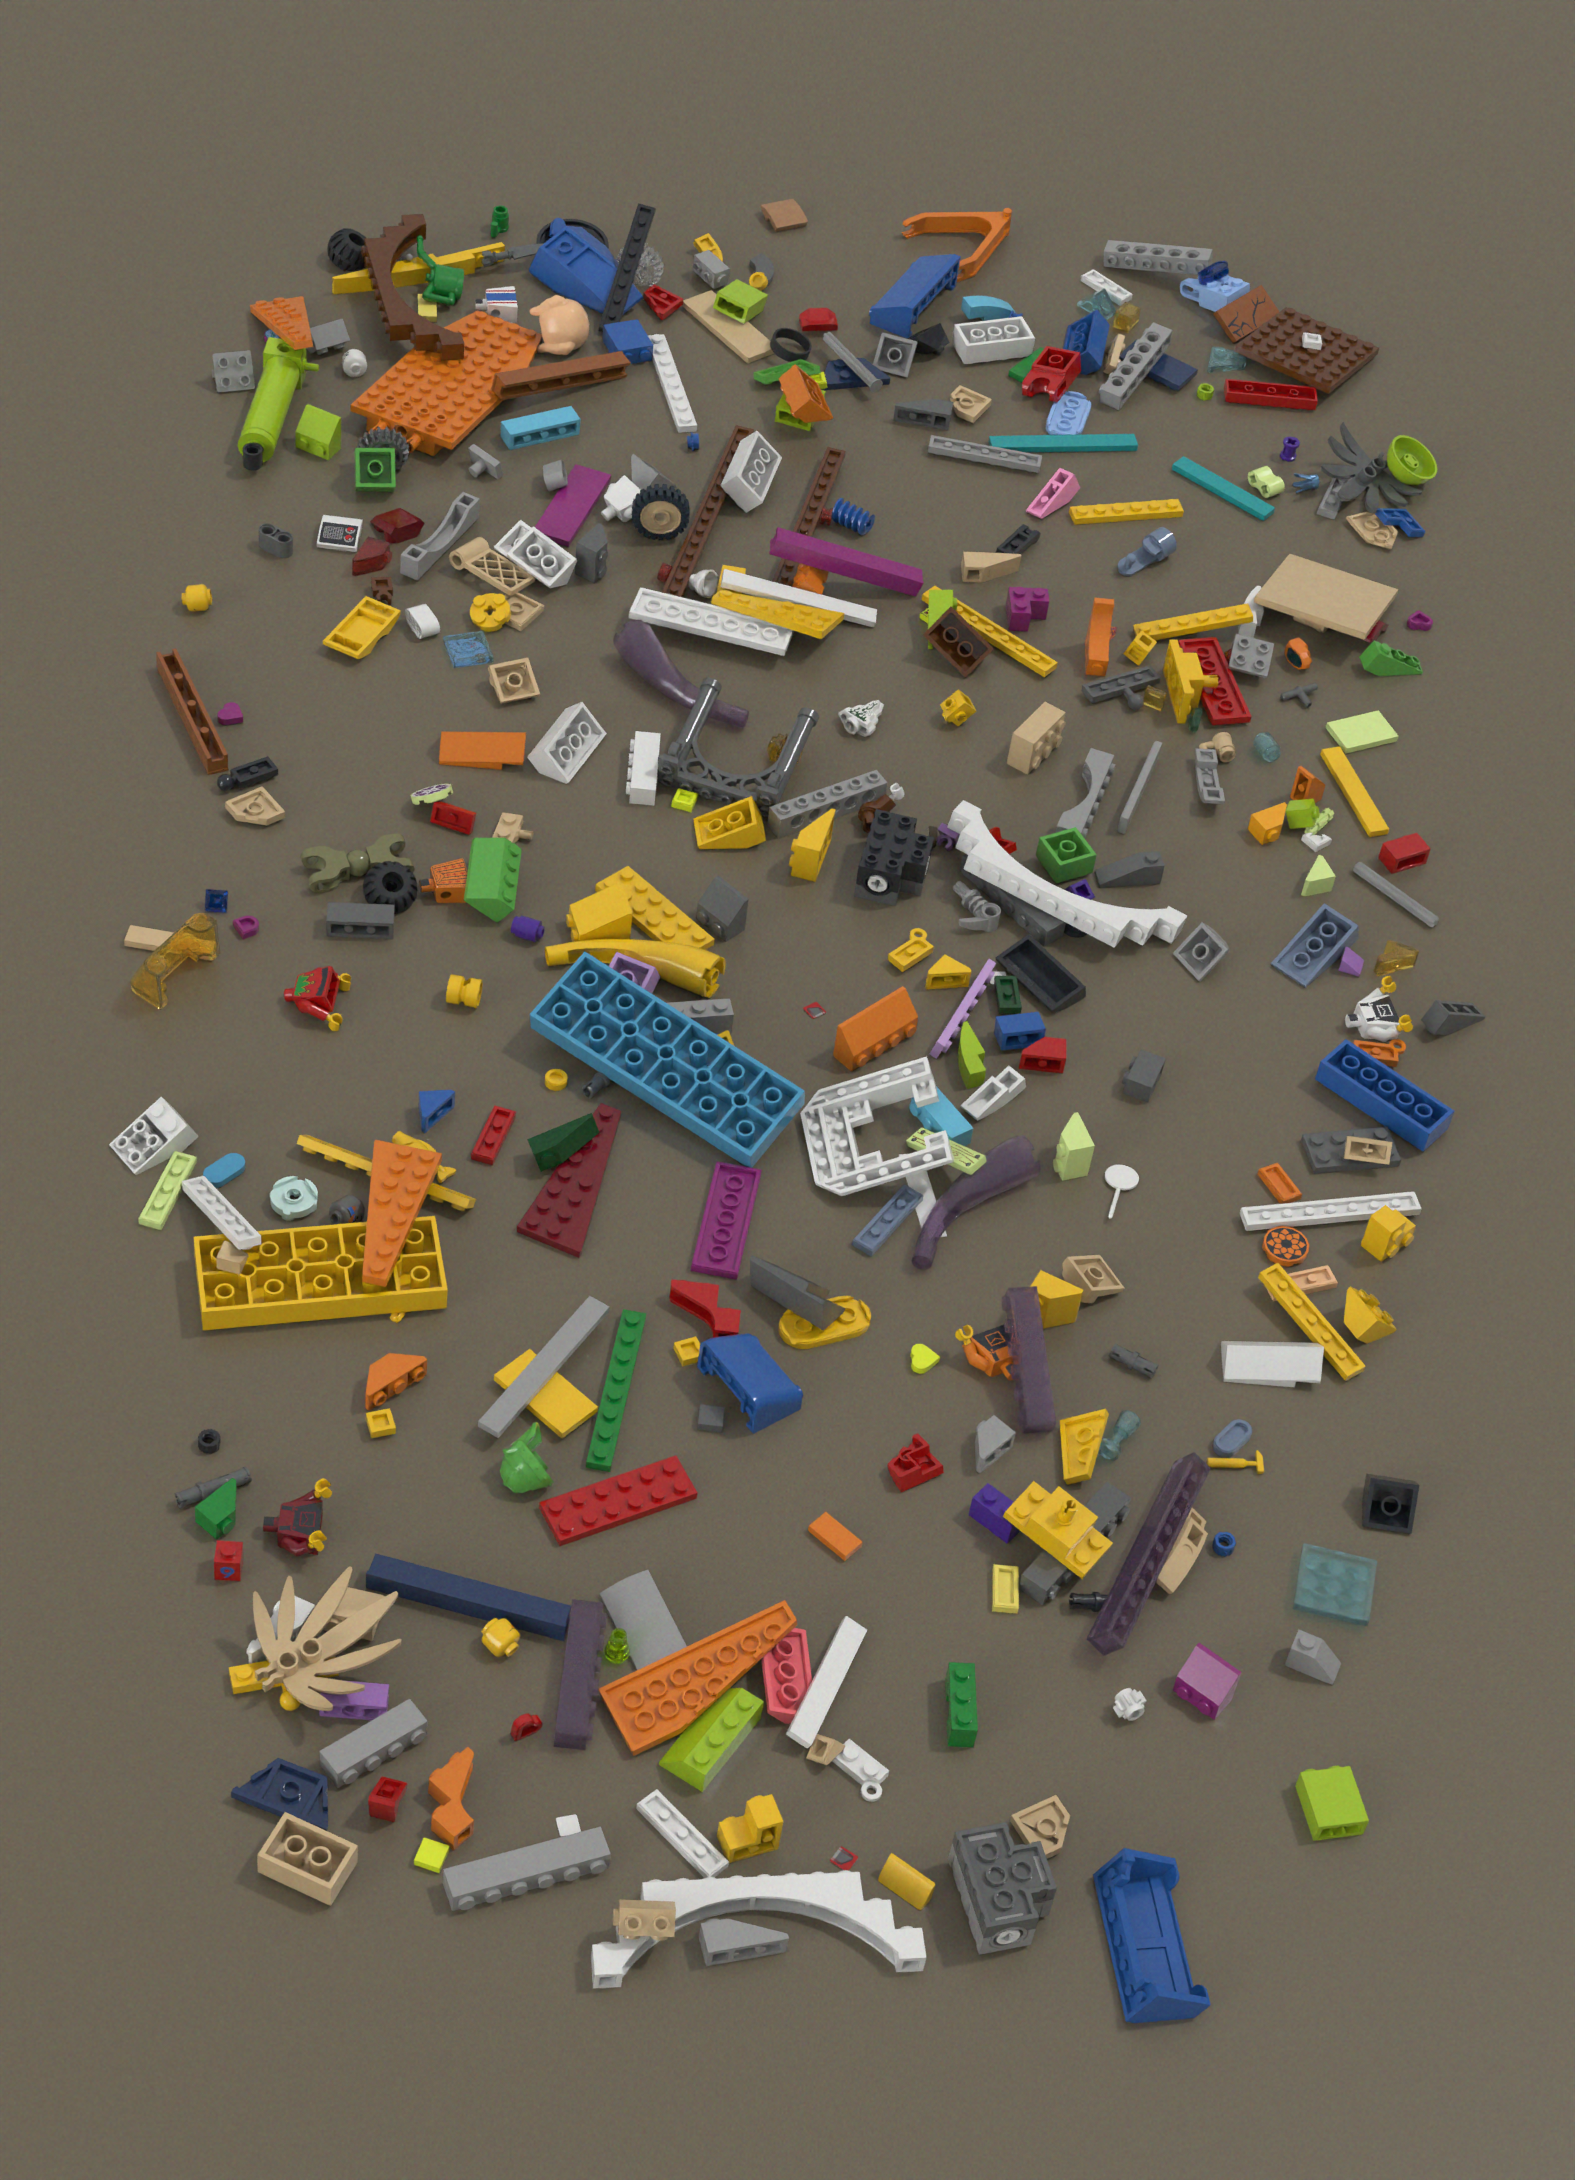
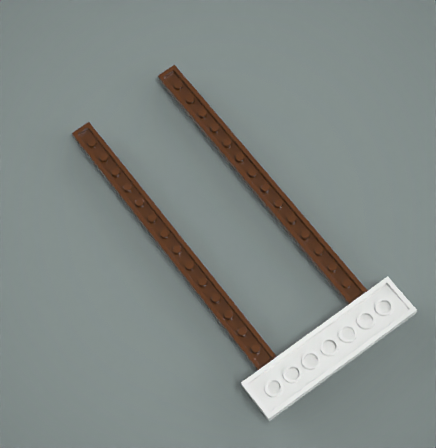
M736 425L662 592L640 587L629 611V618L785 656L794 630L723 607L683 598L689 584V578L694 573L728 495L721 487V483L740 441L754 433V429ZM827 447L793 532L813 537L845 458L846 451ZM781 558L772 582L792 587L793 579L796 576L797 567L800 563Z

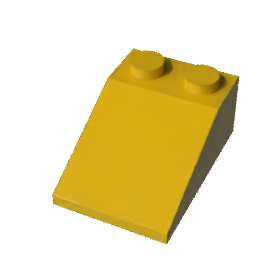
M752 796L693 818L699 849H742L766 841L762 815Z
M836 809L827 811L801 830L798 839H793L791 851L794 854L791 855L789 866L792 867L791 876L816 882L832 839Z

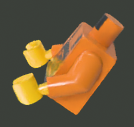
M1021 1307L1017 1308V1318L1013 1316L1012 1309L1008 1310L1006 1314L1007 1319L1013 1323L1012 1326L1006 1323L972 1336L973 1329L970 1325L963 1326L965 1335L962 1329H958L955 1332L957 1340L964 1343L962 1347L970 1365L984 1371L990 1377L1004 1373L1009 1381L1016 1379L1020 1375L1018 1367L1025 1352L1023 1325L1019 1321L1024 1316V1311Z

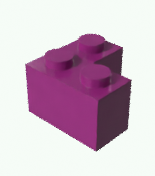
M1009 587L1006 599L1008 631L1028 632L1030 619L1046 620L1050 602L1048 589Z

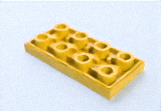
M531 1349L527 1350L494 1374V1381L506 1390L537 1354ZM558 1372L554 1374L526 1406L530 1412L561 1438H564L598 1412V1406Z

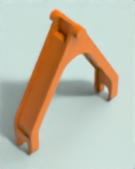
M1005 208L1003 212L921 213L903 222L905 227L912 226L909 230L902 232V234L907 239L923 233L975 232L984 235L986 238L973 255L960 261L959 270L962 269V271L957 276V282L975 276L1002 240L1009 236L1012 210Z

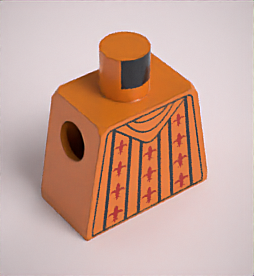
M461 858L433 865L430 868V879L419 880L420 892L433 891L437 903H466L464 901L467 869L464 859Z

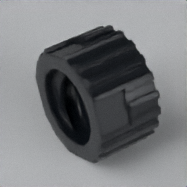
M207 1429L199 1433L198 1447L203 1453L212 1454L219 1450L221 1437L218 1431ZM207 1439L214 1440L212 1443L209 1444L204 1443V1441H206Z

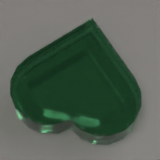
M1195 707L1191 710L1188 720V731L1197 732L1203 712L1201 708Z

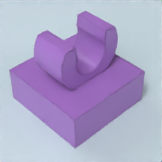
M941 823L938 828L940 836H938L936 843L940 846L943 841H948L945 848L950 851L953 848V844H957L960 834L947 828L948 825Z

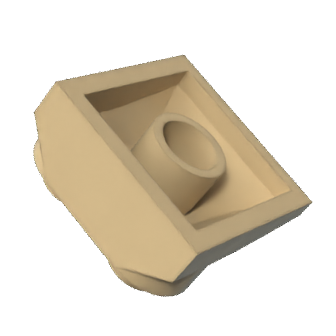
M529 658L489 665V681L495 688L500 704L540 696Z
M1100 1255L1067 1257L1063 1262L1062 1275L1064 1280L1084 1290L1081 1299L1083 1303H1093L1098 1296L1123 1292L1125 1289Z

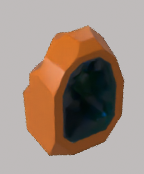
M1299 637L1287 643L1284 651L1287 661L1294 668L1309 669L1312 659L1308 645Z

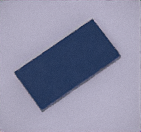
M1136 340L1120 354L1119 359L1121 361L1125 359L1127 352L1133 349ZM1163 353L1146 376L1168 386L1172 390L1179 391L1197 375L1198 369Z

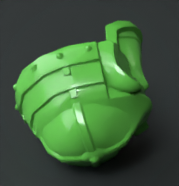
M533 1422L532 1426L512 1444V1447L503 1449L504 1456L500 1474L504 1482L503 1485L507 1486L514 1493L551 1487L554 1483L546 1472L549 1469L536 1451L532 1452L542 1443L538 1422Z

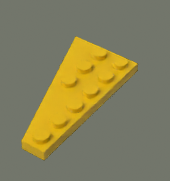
M728 590L718 591L712 596L711 601L713 605L819 639L825 637L840 624L845 614L798 605L788 601L782 602L733 593Z

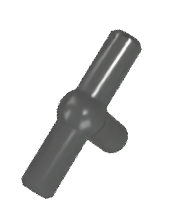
M1311 683L1302 687L1297 686L1293 690L1281 693L1280 697L1283 701L1298 697L1303 705L1308 708L1312 705V702L1306 693L1317 690L1318 685Z

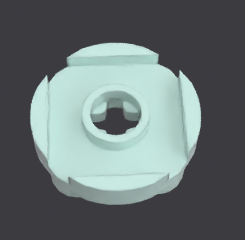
M289 1176L278 1180L273 1185V1190L270 1193V1204L273 1210L281 1215L284 1220L291 1221L295 1218H301L317 1209L318 1191L310 1180L305 1179L303 1181L298 1180L297 1176ZM291 1195H294V1197H298V1196H299V1198H298V1199H290V1196H291Z

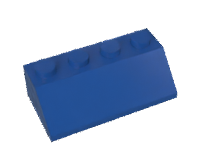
M1098 310L1068 325L1063 349L1080 352L1081 372L1079 374L1087 375L1091 372H1096L1102 365L1110 325Z

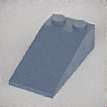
M1324 903L1271 962V965L1306 988L1343 956L1346 947L1350 948L1359 938V926Z

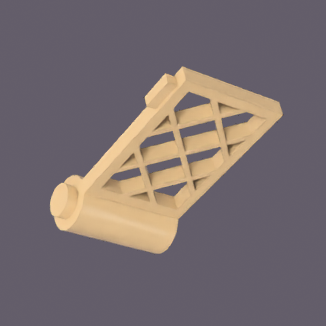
M482 537L471 540L452 551L449 555L450 563L455 569L461 570L465 568L509 596L534 583L536 579L518 565L491 550L488 542ZM491 557L494 560H486V558ZM474 565H480V566H483L484 568L476 567V566H474ZM487 566L497 567V569L487 568ZM501 567L509 568L510 570H504ZM503 576H513V578H503ZM505 584L514 585V587L510 588Z

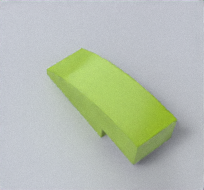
M968 1021L963 1022L959 1039L958 1065L962 1080L966 1088L970 1089L984 1084L986 1069L983 1065L985 1051Z

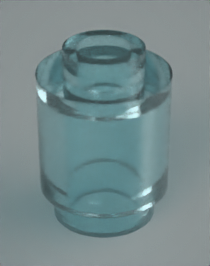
M1269 732L1259 733L1255 737L1253 745L1264 760L1273 762L1280 757V746Z

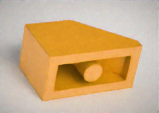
M1285 802L1251 814L1248 830L1261 845L1279 839L1287 807Z

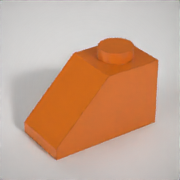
M1299 766L1290 798L1293 800L1314 799L1315 803L1322 799L1325 784L1307 769Z

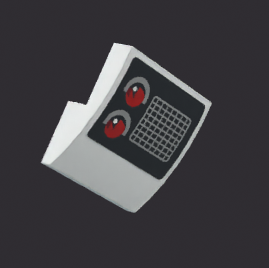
M323 515L317 539V548L357 552L363 520Z

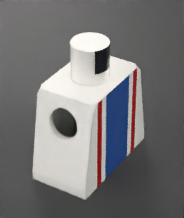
M515 287L485 290V299H475V310H486L488 315L502 318L507 322L517 323L518 306Z

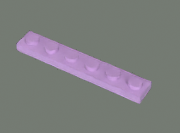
M988 959L929 1053L937 1059L941 1051L943 1053L947 1052L952 1044L949 1041L950 1037L955 1039L961 1029L958 1027V1024L963 1025V1022L970 1015L966 1011L973 1010L978 1002L975 997L978 996L980 998L987 987L983 985L984 982L989 984L995 973L992 969L996 963L991 959Z

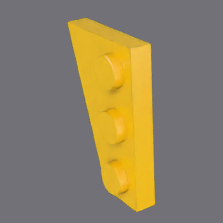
M1106 1409L1060 1420L1063 1474L1067 1485L1091 1479L1109 1416Z

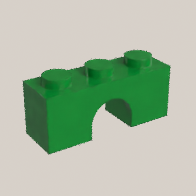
M949 1662L945 1677L946 1701H949L947 1746L974 1748L978 1732L975 1663Z

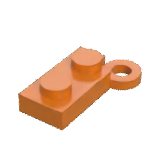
M1393 1039L1389 1044L1354 1040L1353 1042L1354 1045L1386 1066L1397 1067L1398 1055L1403 1054L1406 1050V1044L1400 1039Z

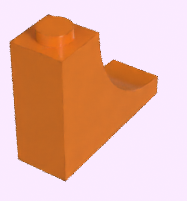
M1094 597L1085 640L1086 675L1106 676L1109 662V639L1114 599Z

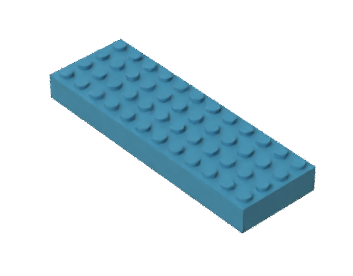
M584 952L529 1014L533 1030L598 1072L603 1073L615 1083L746 1167L752 1168L805 1103V1090L587 952Z

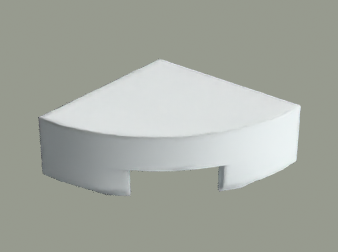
M1306 833L1301 839L1315 852L1330 845L1332 840L1326 835H1312L1313 833Z

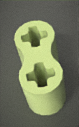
M1263 466L1248 473L1249 484L1257 488L1263 497L1269 498L1284 492L1285 485L1283 480L1275 476L1268 466Z

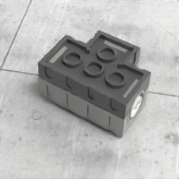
M1007 1822L955 1831L948 1861L953 1869V1877L957 1889L960 1891L961 1901L965 1913L968 1915V1923L973 1938L976 1940L979 1955L1031 1945L1039 1917L1049 1916L1057 1890L1041 1841L1031 1842V1844L1014 1845L1013 1839L1009 1834Z

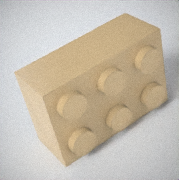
M1044 702L1013 732L1007 764L1027 775L1033 769H1037L1040 762L1044 758H1048L1051 751L1061 744L1063 739L1061 733L1066 724L1064 721L1066 712Z
M285 1812L257 1855L258 1873L331 1906L358 1862V1845Z

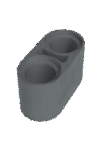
M265 523L259 526V547L277 557L289 558L293 554V536L291 533L273 524Z

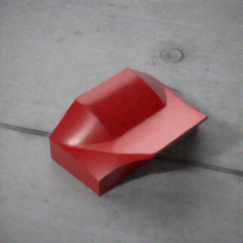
M808 308L799 314V323L802 331L838 330L836 315L828 308Z

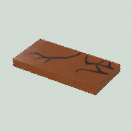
M1260 285L1213 314L1234 344L1279 313V310L1263 286Z

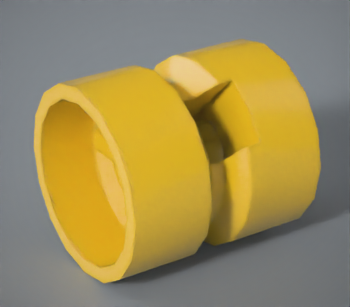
M451 974L447 986L446 1002L458 1005L463 1002L465 1006L478 1008L483 980L475 978L465 980L464 976Z

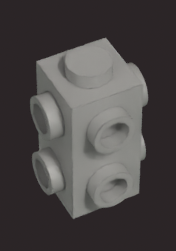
M710 250L694 255L693 271L713 289L728 284L730 268Z

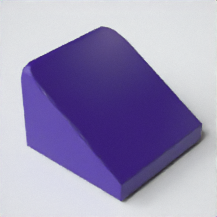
M1086 879L1064 889L1086 899L1092 900L1095 898Z

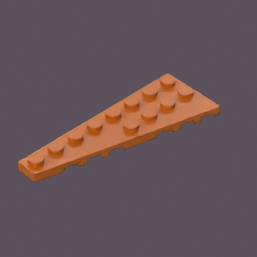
M303 296L288 299L278 297L270 302L261 300L250 305L251 313L294 350L313 347Z

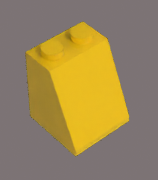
M622 883L612 885L569 905V914H566L567 927H571L572 942L595 939H630L633 913Z

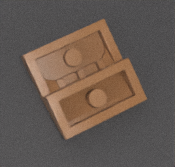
M794 199L760 206L766 221L771 222L775 232L803 227L808 224L803 210Z

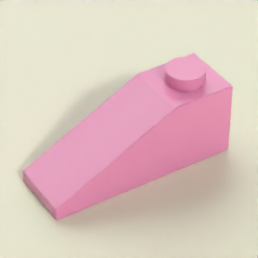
M1059 468L1029 505L1026 512L1042 519L1070 502L1080 489L1075 474Z

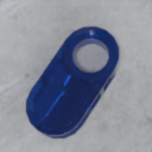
M1218 261L1198 272L1199 284L1207 285V283L1217 281L1229 274L1228 262Z

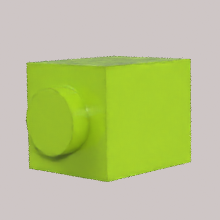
M1314 799L1291 800L1285 811L1290 829L1314 827L1316 820L1320 816L1319 807L1315 805Z

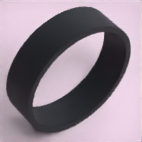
M791 328L777 329L770 341L772 351L778 357L788 362L799 359L807 360L812 348L810 340L804 334ZM776 339H791L799 343L806 352L796 353L783 348Z

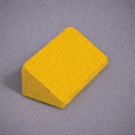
M892 1853L889 1855L878 1878L881 1884L918 1910H922L932 1899L935 1883Z

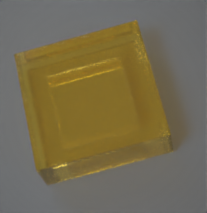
M1148 685L1145 690L1143 705L1161 711L1164 707L1167 692Z

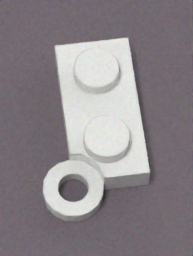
M848 1739L843 1744L845 1745L843 1751L832 1762L862 1785L861 1796L864 1800L875 1802L882 1795L880 1784L888 1777L889 1770L852 1740ZM873 1788L876 1793L873 1795L869 1794L867 1789Z

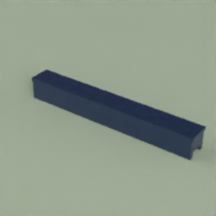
M376 1553L369 1571L367 1570L366 1572L367 1589L385 1594L397 1591L400 1598L486 1621H491L494 1618L498 1620L505 1618L516 1629L560 1641L565 1640V1634L570 1622V1605Z

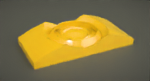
M365 596L323 640V645L356 659H361L372 652L377 641L382 636L389 634L397 622L401 610Z

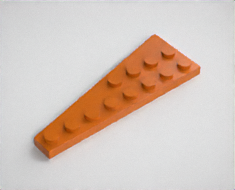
M375 1140L362 1282L386 1287L442 1162V1153Z

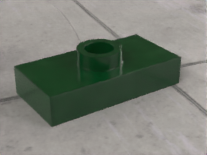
M995 976L994 987L999 1014H1021L1022 1005L1017 977Z

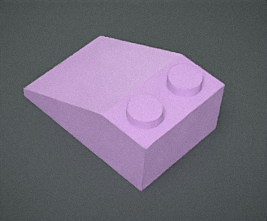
M618 952L615 953L609 965L610 968L651 994L660 979V975L655 967Z

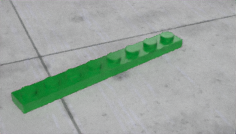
M625 1309L622 1311L586 1461V1468L606 1472L611 1471L647 1313Z

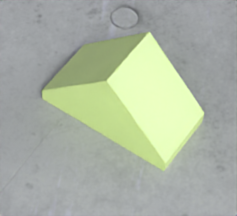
M1318 855L1305 880L1301 893L1302 896L1332 891L1336 876L1322 855Z

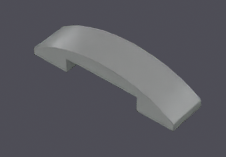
M1195 748L1196 782L1201 801L1203 803L1225 804L1223 788H1220L1218 780L1216 750Z

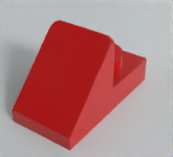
M381 1776L369 1795V1815L395 1822L399 1803L406 1793L407 1782Z

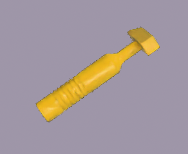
M1258 1450L1255 1452L1256 1461H1246L1244 1458H1207L1206 1461L1207 1467L1245 1468L1246 1466H1256L1257 1474L1264 1473L1263 1456Z

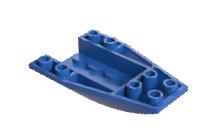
M565 226L539 247L529 272L552 291L603 314L619 263L608 248L582 227ZM634 283L632 284L623 314L643 299L642 294Z

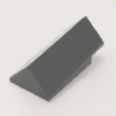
M751 1256V1286L824 1331L844 1313V1307L826 1299L830 1290L773 1263Z

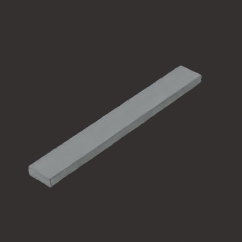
M589 1296L478 1421V1427L499 1438L609 1313L610 1307Z

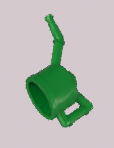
M418 236L416 239L418 257L432 269L430 274H426L425 281H428V287L423 292L422 298L429 302L433 301L446 304L447 306L454 305L455 299L460 300L464 269L436 264L424 251L423 237Z

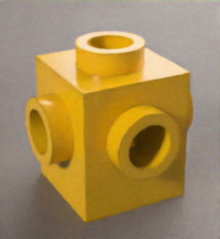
M959 689L940 704L944 719L948 723L953 722L957 726H960L977 712L971 699Z

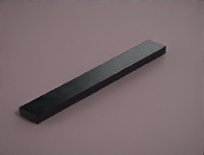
M638 203L600 321L599 332H603V325L621 322L656 212L654 207Z

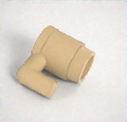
M1220 732L1212 738V741L1199 745V749L1215 748L1216 754L1222 762H1230L1236 756L1232 737L1227 732Z

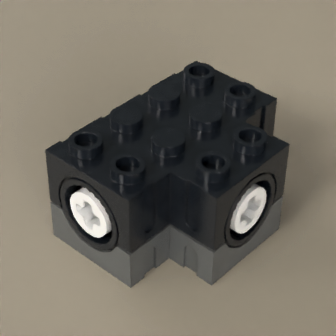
M876 809L859 863L854 897L896 906L900 892L921 896L929 869L934 837L915 833L917 818Z

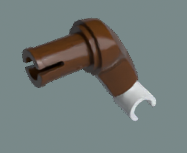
M898 783L890 787L892 793L890 796L884 794L877 800L866 802L860 807L858 818L863 822V830L866 833L870 832L876 809L890 812L896 806L893 801L904 797V790Z

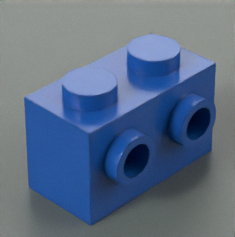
M1039 1012L996 1016L994 1035L1001 1050L1027 1048L1045 1037L1046 1028Z

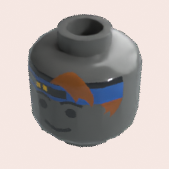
M346 1195L338 1199L329 1208L330 1220L334 1225L358 1223L364 1218V1204L353 1195Z

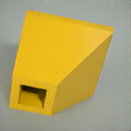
M1350 1286L1347 1289L1344 1323L1358 1340L1368 1344L1394 1333L1397 1330L1392 1324L1394 1320L1386 1311L1382 1312L1378 1307L1380 1302L1372 1294L1368 1295L1362 1289L1357 1290Z

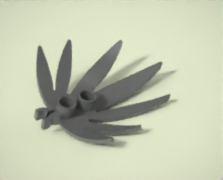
M1344 422L1340 425V432L1346 447L1331 435L1328 438V443L1333 452L1344 462L1354 465L1323 464L1321 466V470L1333 478L1345 479L1354 476L1340 488L1337 493L1338 500H1353L1367 488L1364 501L1365 507L1370 513H1375L1379 506V488L1388 501L1401 507L1407 506L1408 502L1399 493L1418 496L1423 492L1400 482L1383 471L1388 467L1387 461H1384L1382 458L1385 453L1381 452L1378 457H1374L1371 460L1352 437Z

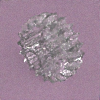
M645 243L633 281L635 285H643L644 288L659 282L664 271L663 257L658 256L659 251L655 252L654 246L648 247V243ZM624 247L620 249L616 257L618 263L620 262Z

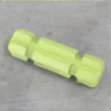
M1325 808L1320 813L1314 827H1306L1304 830L1305 834L1313 833L1312 835H1315L1333 818L1334 811Z

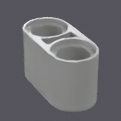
M562 459L543 465V476L548 491L568 485L567 472Z

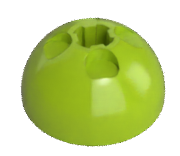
M1399 435L1393 439L1387 451V465L1391 474L1397 480L1408 485H1420L1436 476V461L1431 452L1421 442L1406 435Z

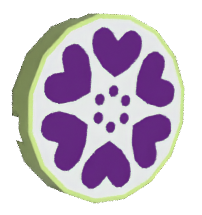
M440 784L418 790L411 794L412 803L419 805V801L424 800V803L428 804L445 799L447 796L452 795L451 784Z

